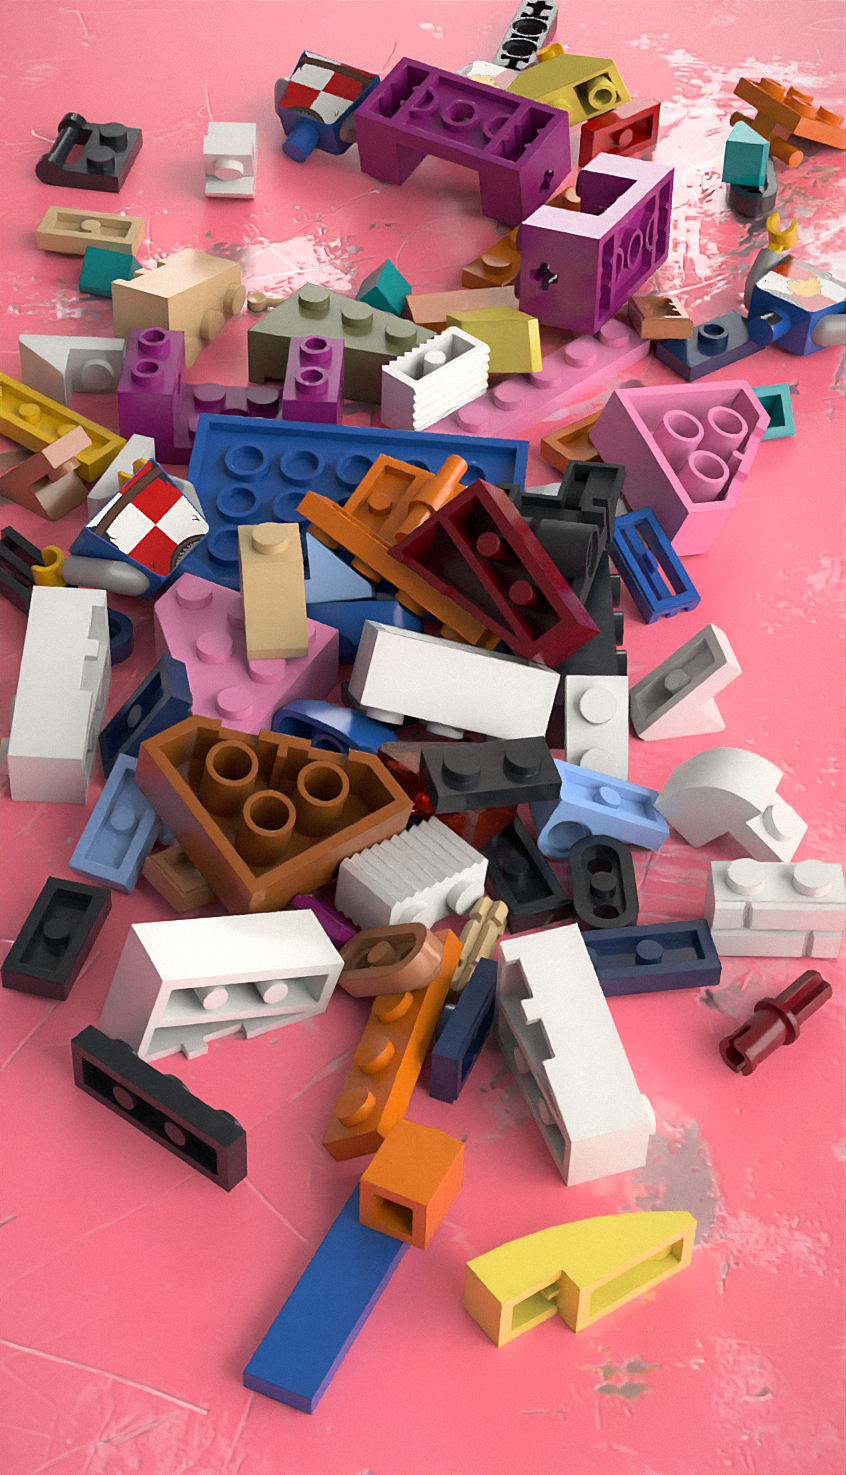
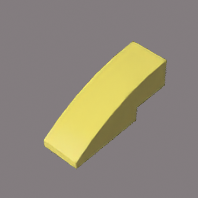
M643 1211L598 1216L550 1227L507 1242L466 1263L463 1307L498 1348L556 1313L561 1316L576 1334L689 1266L697 1220L688 1211Z

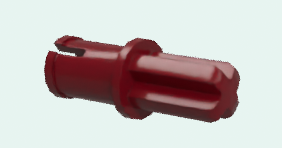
M807 970L775 999L769 997L760 999L754 1007V1015L719 1043V1053L727 1066L737 1074L742 1071L743 1076H748L779 1046L793 1044L800 1035L799 1026L832 997L833 990L831 984L823 980L820 972Z

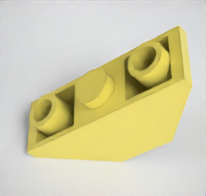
M569 53L560 54L522 71L505 90L567 111L569 128L632 101L613 59Z

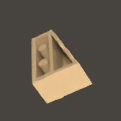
M186 248L157 261V269L151 271L142 268L135 271L134 279L130 281L117 279L111 282L115 338H125V346L127 348L131 328L160 327L166 330L184 331L186 369L191 368L202 350L210 341L217 339L224 325L233 315L239 314L243 308L246 289L244 285H241V263Z

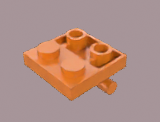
M741 76L733 94L757 109L758 112L753 119L743 111L737 110L731 115L729 125L734 127L735 123L739 121L746 123L770 143L769 155L771 157L775 156L791 168H795L801 163L803 159L802 151L787 142L790 133L846 150V127L842 125L845 119L843 115L824 105H820L818 109L812 105L815 97L796 86L790 85L788 91H786L787 88L784 85L766 76H762L760 82Z
M381 453L343 509L394 546L468 487L458 483L466 472L468 465L462 457L452 454L447 457L438 472L434 474ZM339 544V546L337 547L338 549L353 554L341 544Z

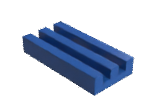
M650 506L615 517V532L611 544L606 543L604 547L608 550V555L646 624L649 625L657 622L662 615H665L666 618L676 616L679 610L683 608L686 612L696 609L701 601V597ZM635 525H638L673 587L676 593L675 596H672L657 570L659 566L649 549L645 548L634 528Z

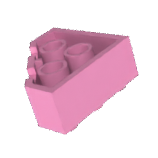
M746 380L614 389L589 437L606 464L626 466V478L621 491L633 511L650 506L677 556L707 553L733 512L740 496V489L749 474L758 452L757 447L766 432L771 418Z
M184 572L154 604L157 662L165 654L184 662L186 665L190 691L193 696V705L187 718L197 714L222 720L221 727L259 735L260 729L271 731L273 716L286 704L298 698L325 700L338 684L339 630L307 618L308 657L247 660L240 592Z

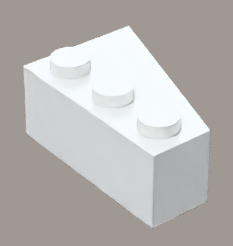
M33 586L17 694L12 697L10 705V738L3 737L0 744V774L9 775L12 800L86 805L99 745L98 735L102 731L112 684L106 590Z
M311 909L131 924L98 1026L102 1033L111 1039H120L129 1044L139 1058L146 1063L183 1051L186 1058L190 1060L207 1054L208 1046L206 1042L242 1030L246 1038L250 1039L324 1013L344 966V961Z

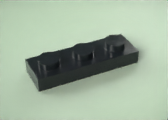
M91 1024L71 1040L75 1086L228 1193L247 1176L246 1130L243 1129L233 1115L222 1109L215 1110L190 1093L187 1086L179 1078L172 1074H162L140 1059L135 1050L125 1041L120 1039L113 1040Z

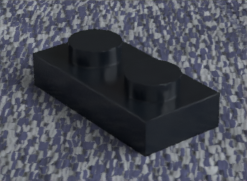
M544 736L421 750L418 767L435 814L559 799L563 782Z
M49 876L0 969L2 987L65 1002L112 909L111 890Z

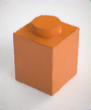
M399 1116L360 1178L359 1224L425 1251L462 1188L465 1142L450 1137L438 1128L422 1126Z

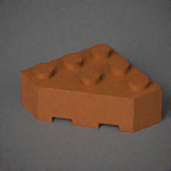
M195 714L140 744L134 783L231 916L276 912L292 903L297 893L300 895L303 893L308 894L338 877L340 864L345 857L351 859L355 852L361 854L365 847L370 850L375 843L380 845L385 838L390 840L394 834L399 836L406 827L414 805L375 754L353 749L349 750L348 755L310 747L311 740L260 729L259 735L221 727L222 720Z

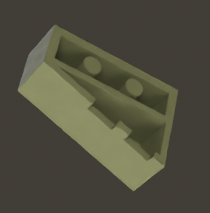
M307 282L247 330L248 382L264 385L267 377L285 380L291 336L307 337L310 335H321L327 338L345 339L344 399L381 405L382 365H389V361H397V357H404V352H412V348H419V344H427V339L434 340V335H437V333L420 327L412 321L400 319L375 309L367 303L358 302L332 292L324 286Z

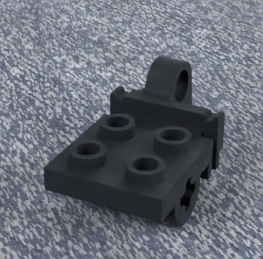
M570 460L557 496L521 492L520 484L497 482L496 487L505 491L584 606L606 543L611 544L615 532L616 506L626 478V466Z

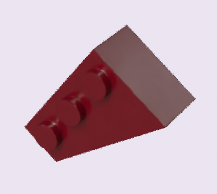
M480 478L386 552L399 563L406 565L426 580L430 586L442 595L447 596L469 612L474 619L529 660L555 668L601 633L505 491Z

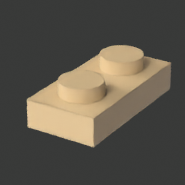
M57 206L49 207L36 231L37 249L52 250L63 255H85L86 247L90 246L135 257L146 235L145 218Z

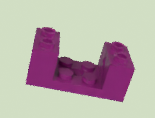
M405 56L353 113L361 172L401 186L428 154L478 171L482 215L513 227L519 226L544 205L571 172L569 116L567 111ZM466 118L470 119V120H468V121L461 122V121H463V120L466 119Z
M601 152L583 167L578 174L575 190L577 197H581L580 212L542 205L528 219L523 221L519 226L516 236V249L521 252L520 271L514 284V296L516 299H519V311L537 318L540 324L595 335L668 259L675 166Z
M160 327L131 328L117 390L120 437L126 439L127 442L133 434L154 438L156 462L159 464L189 465L200 413L342 425L344 412L345 339L327 338L321 335H310L307 337L291 336L284 388H273L267 385L254 387L224 386L211 382L186 384L184 331L166 330Z

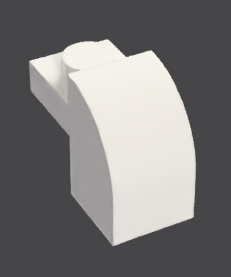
M208 122V136H204L203 143L206 197L255 198L258 163L256 123Z
M712 748L676 766L653 805L694 849L729 831L758 862H790L808 828V825L795 810L775 791L784 773L767 759L738 748Z

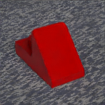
M631 97L632 101L588 119L586 123L581 125L578 166L581 168L585 167L601 152L628 157L656 144L658 140L661 102L654 98Z

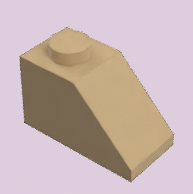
M266 522L259 525L238 526L239 586L247 660L308 657L304 566L298 523L278 524Z

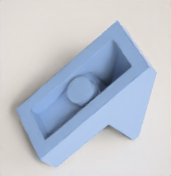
M306 532L311 577L310 580H304L306 604L377 598L376 588L371 582L324 543Z

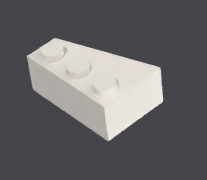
M577 923L499 942L493 1034L566 1186L569 1187L644 1167L649 1136L654 1135L656 1131L655 1115L647 1096L640 1093Z

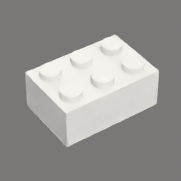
M365 619L348 691L360 703V709L367 711L366 716L402 725L404 715L419 718L418 722L427 725L426 730L432 733L462 739L466 729L477 732V736L486 739V742L545 736L560 674L543 664L529 659Z

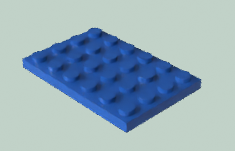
M200 413L186 480L194 485L205 520L209 523L211 532L193 555L218 576L213 583L240 592L238 526L259 525L266 522L278 524L298 523L303 556L304 580H310L306 532H308L307 529L312 522L296 510L308 491L330 498L343 508L382 453L434 474L438 472L449 455H458L468 465L466 472L458 483L469 486L480 478L494 486L497 485V482L520 484V491L524 492L529 441ZM330 548L353 567L351 561L356 555L338 548L336 550ZM353 567L375 586L377 598L344 602L397 600L395 595L400 589L385 577H383L380 583H377ZM170 580L165 584V592L173 585ZM429 611L424 617L419 616L421 619L441 621Z

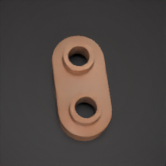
M420 922L363 930L349 939L338 952L344 961V966L337 983L349 995L356 998L405 993L411 990L423 989L440 972L441 959L444 952L443 944Z

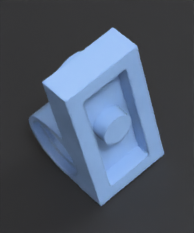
M120 753L69 861L68 867L74 875L131 894L143 869L145 858L149 856L155 841L167 845L175 837L134 783L138 759Z
M555 758L553 760L563 781L559 799L528 803L538 848L544 856L552 860L567 861L572 845L587 836L603 834L625 844L632 843L658 851L670 835L666 818L653 806L659 796L658 791Z

